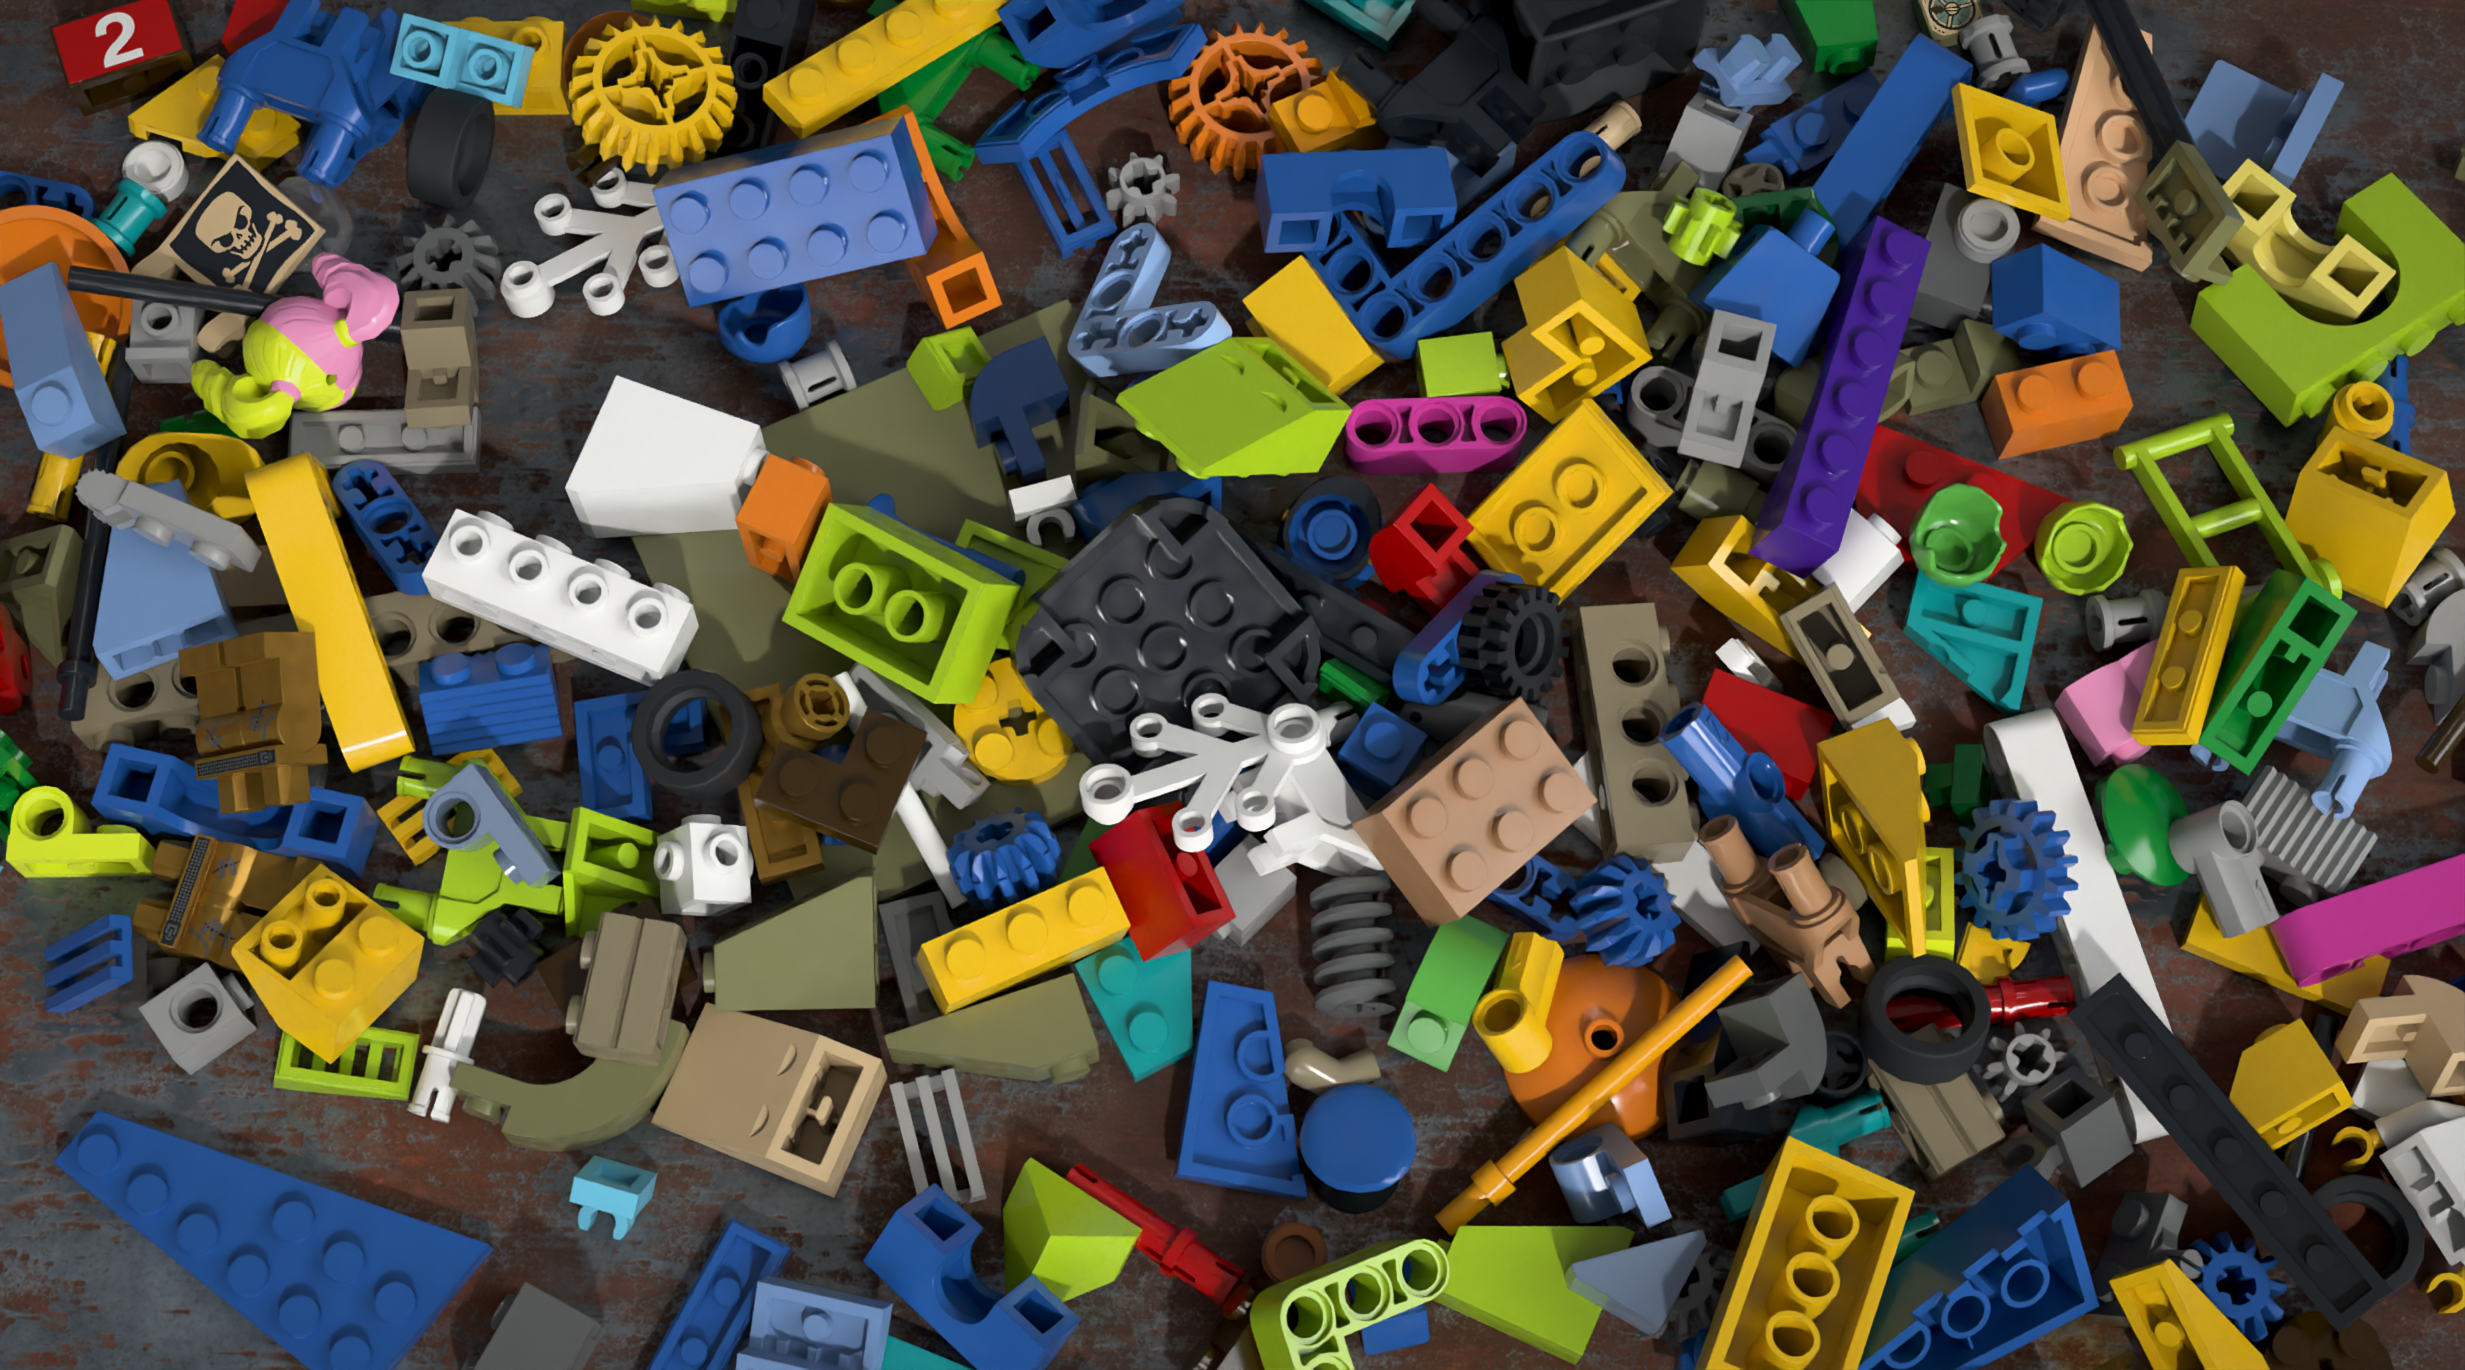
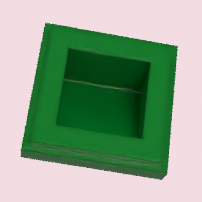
M1336 657L1326 661L1319 671L1318 693L1333 703L1346 701L1351 704L1353 708L1347 713L1350 715L1357 713L1359 721L1373 701L1383 707L1393 693L1389 688L1350 667Z

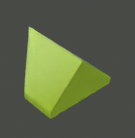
M584 807L573 808L563 867L566 937L580 935L583 938L587 930L598 929L601 913L611 912L627 902L636 901L639 905L651 898L657 910L661 909L660 880L657 878L654 870V855L658 847L657 837L663 834Z
M1030 1157L1024 1164L1003 1208L1005 1294H1008L1031 1274L1041 1281L1062 1302L1114 1282L1120 1275L1143 1229Z

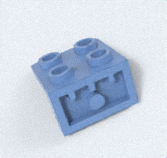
M2217 60L2184 121L2201 156L2222 186L2249 158L2289 189L2345 83L2322 72L2310 93L2299 88L2294 96L2223 60Z

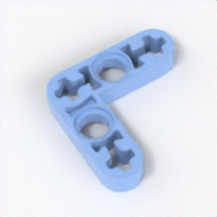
M1150 223L1133 225L1124 230L1114 240L1069 338L1067 346L1069 354L1089 377L1099 378L1168 369L1232 337L1231 326L1217 307L1209 301L1150 308L1172 254L1170 246ZM1155 335L1150 341L1143 344L1146 340Z

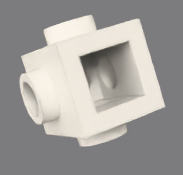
M700 814L683 818L681 820L682 826L657 837L658 847L654 855V870L657 878L660 880L661 914L719 917L752 903L750 878L753 872V856L748 848L747 826L721 824L720 816Z

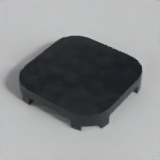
M1175 492L1151 495L1126 509L1037 590L1014 619L1008 642L1012 669L1024 689L1094 766L1116 764L1126 769L1133 776L1189 758L1170 751L1152 758L1138 755L1132 748L1130 724L1139 715L1156 713L1163 716L1170 724L1195 731L1191 706L1201 695L1217 693L1227 698L1231 704L1270 715L1275 709L1296 701L1305 704L1319 686L1315 683V678L1321 660L1319 638L1322 637V634L1314 619L1299 606L1228 524L1229 520L1213 507L1195 497ZM1209 713L1206 714L1204 717L1213 718L1217 717L1220 714ZM1229 729L1224 735L1215 738L1235 743L1251 737ZM1147 733L1142 737H1155L1158 733ZM1201 782L1137 802L1136 804L1157 806L1180 800L1181 803L1187 806Z

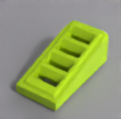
M368 1027L341 1054L338 1073L324 1071L326 1061L315 1053L311 1069L298 1068L302 1043L283 1030L273 1087L302 1092L408 1101L420 1034ZM356 1045L370 1046L364 1077L351 1076ZM383 1048L396 1049L391 1081L378 1080Z

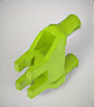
M405 755L403 757L399 770L406 771L405 774L425 777L426 779L417 780L398 776V796H411L429 800L436 791L450 782L452 777L471 763L484 766L497 781L546 850L566 853L571 823L526 815L483 759L471 757L469 760H464L460 766L414 758L412 755ZM466 801L454 805L456 816L452 834L456 838L466 835L472 829L475 822L474 811ZM495 840L477 851L462 852L449 849L441 888H437L435 893L395 887L379 882L373 894V899H378L380 902L400 905L398 909L383 908L413 930L427 932L428 939L433 940L434 944L442 946L450 945L470 935L488 914L499 907L506 912L513 908L520 909L523 907L528 911L565 916L564 888L549 884L542 888L528 886L524 880L515 884L501 869L493 856V852L500 848Z

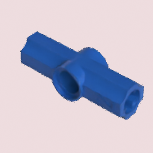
M1698 701L1680 709L1670 721L1664 724L1657 739L1699 785V802L1709 820L1725 814H1730L1731 817L1734 816L1747 841L1764 858L1770 859L1776 851L1793 843L1805 845L1813 862L1821 856L1826 844L1825 841L1785 797L1786 787L1781 770L1768 755L1761 752L1748 755L1706 705H1701Z

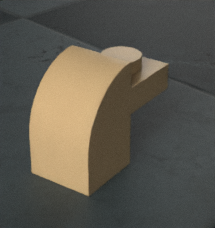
M2403 975L2391 997L2374 996L2356 1001L2335 1042V1046L2346 1064L2404 1058L2428 1098L2465 1094V993L2448 983L2434 978L2419 975Z

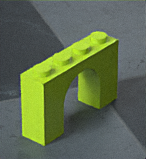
M2392 172L2343 203L2333 236L2340 242L2348 234L2396 271V274L2383 290L2389 307L2377 317L2363 323L2348 326L2328 325L2308 319L2291 308L2248 263L2232 271L2233 277L2225 286L2213 283L2198 293L2190 328L2286 428L2306 415L2310 418L2322 415L2332 406L2337 392L2344 386L2362 381L2373 382L2384 372L2388 365V360L2390 362L2393 361L2397 354L2402 355L2405 353L2407 356H2413L2422 351L2434 339L2436 333L2449 324L2454 323L2456 326L2465 323V244Z

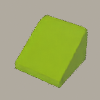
M971 326L922 338L908 359L906 366L926 400L936 412L946 409L970 396L978 374L992 359Z

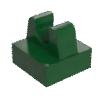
M1956 744L1954 762L1927 764L1926 772L1923 774L1922 791L1923 793H1929L1928 805L1933 808L1954 810L1960 826L1975 824L1972 811L1975 808L1989 807L1992 769L1982 744Z

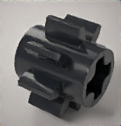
M501 907L496 908L469 935L466 943L476 954L468 961V964L492 988L503 978L516 988L537 970L536 964L546 959L547 949L539 941L547 934V931L523 907L512 917Z

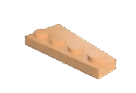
M2092 18L2086 28L2057 133L2071 217L2063 223L2035 213L2031 230L2143 272L2152 264V243L2147 242V227L2145 225L2147 218L2133 196L2147 179V163L2152 159V139L2150 135H2147L2146 126ZM2140 30L2152 53V34Z

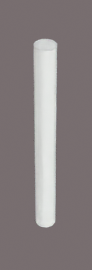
M848 671L832 679L842 687L850 703V716L847 724L855 736L868 707ZM909 781L896 811L953 910L968 901L961 894L950 872V861L947 855L949 850Z

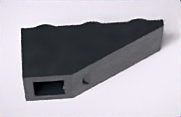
M738 0L724 65L732 66L734 74L732 87H735V92H737L736 108L732 110L734 114L733 125L728 134H723L722 145L717 149V152L706 150V154L725 157L772 146L781 118L763 101V84L801 63L817 0Z
M1740 941L1692 955L1681 1002L1735 955H1738L1753 972L1750 943L1748 941ZM1753 976L1669 1048L1662 1074L1669 1141L1721 1148L1771 1135L1768 1105L1745 1110L1742 1102L1714 1108L1704 1086V1083L1738 1059L1716 1010L1748 986L1754 985Z

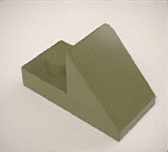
M1971 319L1961 320L1951 339L1899 350V352L1916 361L1912 395L1904 404L1907 416L1981 400L1985 396L1995 375L2022 370L2012 339L1994 331L1993 325Z

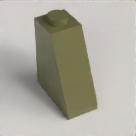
M863 867L722 934L714 945V953H705L703 959L705 993H715L716 1011L875 1008L880 997L877 867Z

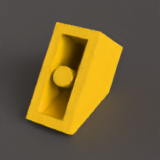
M2301 1018L2289 1025L2278 1024L2268 1028L2255 1039L2254 1045L2242 1051L2229 1096L2231 1103L2273 1151L2355 1104L2343 1081Z

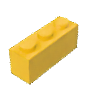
M1104 866L921 944L916 960L940 1014L944 1016L973 1006L1122 940L1131 925Z

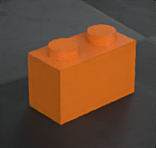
M2115 349L1995 375L1980 403L1998 460L2115 435L2134 406Z
M769 454L735 518L749 565L794 585L797 584L829 502L834 503L829 479L825 477L824 471L817 465L800 457H791L787 461Z

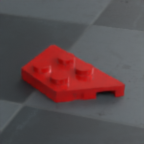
M1877 424L1853 503L1855 511L1866 520L1875 513L1901 536L1902 539L1895 545L1900 550L1904 559L1900 567L1917 573L1919 568L1916 567L1908 541L1909 527L1915 512L1938 489L1953 483L1979 486L2002 507L2003 514L2000 518L1999 528L2001 538L2007 542L2005 551L2000 555L2001 559L1987 579L1980 581L1981 583L1988 584L2006 565L2013 563L2031 548L2035 542L2036 531L2047 514L2061 504L2075 500Z

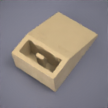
M706 1002L651 1123L834 1198L887 1080V1074L882 1059L820 1034L739 1011H716L715 1004Z

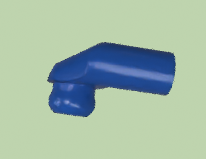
M2061 67L2021 75L2016 78L2002 97L2032 107L2035 103L2065 96L2070 88V78L2068 73Z

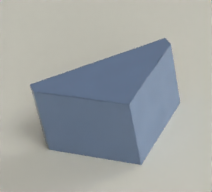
M1703 1229L1572 1263L1564 1274L1567 1287L1653 1337L1664 1323L1707 1243Z

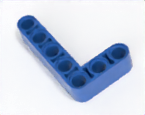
M1586 130L1574 132L1563 138L1398 274L1364 227L1346 211H1340L1333 215L1331 225L1337 223V231L1331 241L1327 243L1326 251H1303V253L1358 330L1369 342L1391 357L1400 360L1411 359L1416 356L1418 340L1440 338L1615 197L1625 182L1626 167L1622 158L1596 133ZM1601 156L1598 169L1592 175L1580 178L1582 165L1592 157ZM1544 196H1551V203L1547 211L1537 218H1531L1533 205ZM1501 235L1502 242L1496 253L1488 258H1482L1483 248L1489 239ZM1370 268L1368 282L1362 288L1354 291V281L1358 274ZM1452 275L1453 281L1450 289L1444 295L1434 298L1436 284L1441 278ZM1404 314V322L1401 329L1391 337H1386V329L1393 317Z

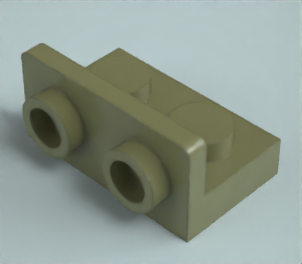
M2176 140L2133 197L2147 218L2145 221L2146 227L2154 236L2162 241L2171 256L2169 263L2179 275L2192 282H2199L2203 279L2225 286L2233 277V274L2220 256V252L2230 242L2245 221L2194 145Z

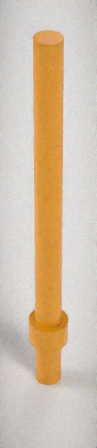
M1738 955L1733 956L1500 1160L1494 1163L1489 1159L1470 1176L1474 1182L1435 1215L1441 1226L1450 1236H1453L1459 1226H1465L1491 1202L1497 1207L1516 1190V1187L1513 1185L1516 1180L1753 976V972Z

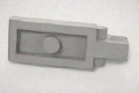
M856 661L849 671V675L869 709L928 732L927 741L909 780L914 790L922 789L932 797L939 796L942 793L959 810L971 804H976L991 783L971 762L965 760L970 752L964 744L960 743L961 739L906 688ZM846 724L845 727L852 733L848 724Z

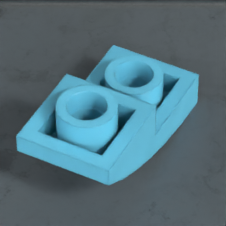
M404 13L390 73L521 108L535 48Z

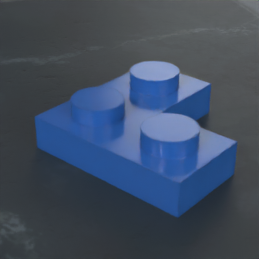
M650 689L574 702L582 807L631 824L653 821L650 776L643 771L633 753L631 726L637 706ZM706 698L694 700L684 706L671 720L664 739L666 756L711 749Z

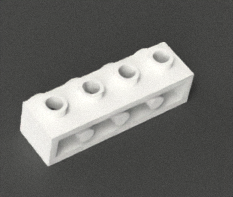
M456 508L422 573L423 580L432 598L649 687H652L670 674L677 672L699 627L693 604L689 603L690 599L683 592L664 583H655L651 588L631 580V575L628 571L605 559H596L594 564L577 558L572 555V551L568 546L552 537L537 535L536 539L533 540L514 532V528L509 522L493 513L479 511L477 516H474Z

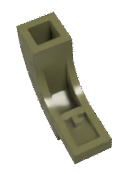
M670 1019L660 1067L656 1068L626 1063L620 1060L612 1061L597 1058L586 1070L571 1079L555 1084L537 1085L521 1082L458 1061L448 1086L460 1100L464 1101L462 1110L473 1116L499 1123L502 1115H507L501 1132L514 1146L538 1151L583 1149L598 1145L624 1133L643 1120L660 1103L691 1035L684 1023Z

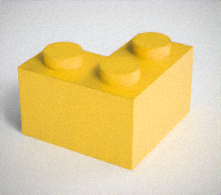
M1565 245L1514 279L1528 325L1501 343L1516 396L1552 425L1567 416L1583 399L1594 398L1653 358L1636 305Z

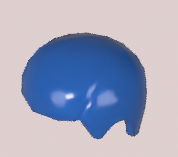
M802 283L783 286L776 290H766L744 295L741 299L728 302L717 314L720 343L728 353L737 359L749 363L773 364L793 358L810 338L811 309L807 287Z

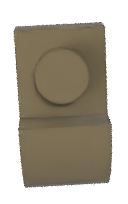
M468 288L404 292L400 331L408 366L404 405L408 429L431 427L445 429L452 426L472 425L473 405H479V363Z

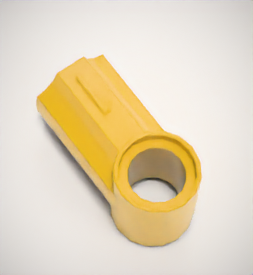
M1535 932L1514 933L1513 939L1506 943L1493 990L1485 994L1477 1002L1472 1015V1023L1475 1030L1501 1067L1508 1072L1518 1074L1529 1072L1540 1066L1547 1059L1552 1049V1037L1545 1024L1564 957V952L1556 941L1543 938Z

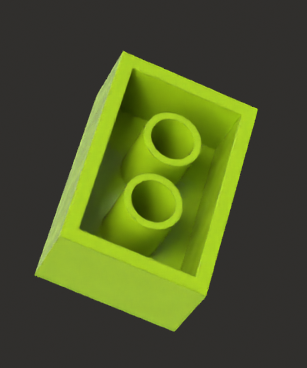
M829 502L782 621L934 704H973L1022 586L870 506Z

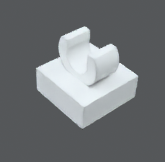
M1070 475L1008 491V505L1014 527L1027 526L1026 537L1029 544L1042 549L1041 536L1038 531L1047 522L1057 523L1062 528L1066 543L1074 540L1075 523L1070 514L1073 513V504L1077 502Z

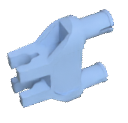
M2365 641L2344 676L2324 669L2323 667L2328 658L2326 659L2274 737L2277 741L2333 762L2321 784L2313 792L2311 799L2315 807L2328 815L2332 805L2337 800L2339 805L2333 817L2336 819L2350 817L2354 810V805L2368 780L2385 774L2392 762L2389 737L2376 703L2380 692L2388 680V671L2383 670L2390 658V649L2369 641ZM2200 744L2192 745L2190 748L2192 757L2200 765L2207 767L2214 753ZM2217 756L2212 765V770L2224 771L2230 764Z

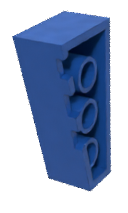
M2027 1163L1891 1270L1888 1274L1857 1370H1977L2099 1307L2069 1200Z

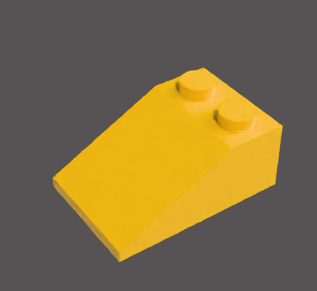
M1889 717L1817 743L1827 837L1844 862L1856 874L1867 894L1913 958L1926 954V841L1924 823L1930 820V811L1920 787V775L1925 774L1926 765L1917 742L1912 737L1905 739Z

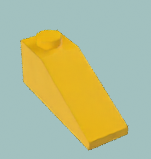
M1743 515L1703 518L1669 568L1712 607L1808 668L1781 622L1779 612L1821 589V587L1809 576L1803 580L1749 554L1748 551L1756 527ZM1861 625L1865 634L1869 638L1871 633L1864 626Z
M2170 1258L2116 1275L2109 1280L2153 1370H2270L2263 1355Z

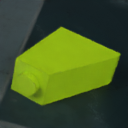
M1459 1226L1452 1244L1440 1238L1437 1242L1449 1259L1450 1275L1448 1284L1443 1292L1432 1300L1576 1365L1583 1356L1602 1308L1568 1289L1564 1274L1572 1263L1628 1249L1635 1232L1623 1226Z

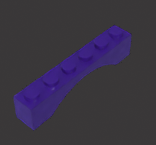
M1878 215L1843 249L1836 271L1840 275V282L1830 301L1831 325L1820 375L1795 441L1764 500L1748 551L1749 554L1803 580L1839 551L1932 243Z

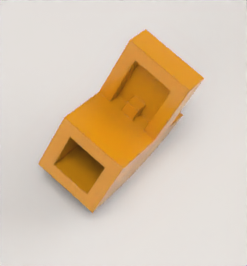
M1340 66L1329 70L1325 82L1272 103L1268 114L1286 147L1291 152H1336L1347 149L1359 151L1379 150L1386 147L1391 137L1375 124L1377 119L1374 118V113L1376 110L1346 83L1336 78V73Z

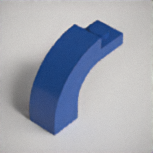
M1011 0L997 13L1025 61L1047 68H1067L1094 53L1102 61L1122 50L1133 48L1131 44L1132 37L1167 28L1183 17L1184 14L1179 6L1186 0Z

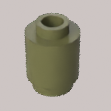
M1691 458L1674 487L1677 493L1683 497L1677 508L1699 521L1703 518L1743 515L1753 526H1755L1759 519L1764 500L1768 494L1758 489L1759 481L1731 466L1707 460L1700 464Z

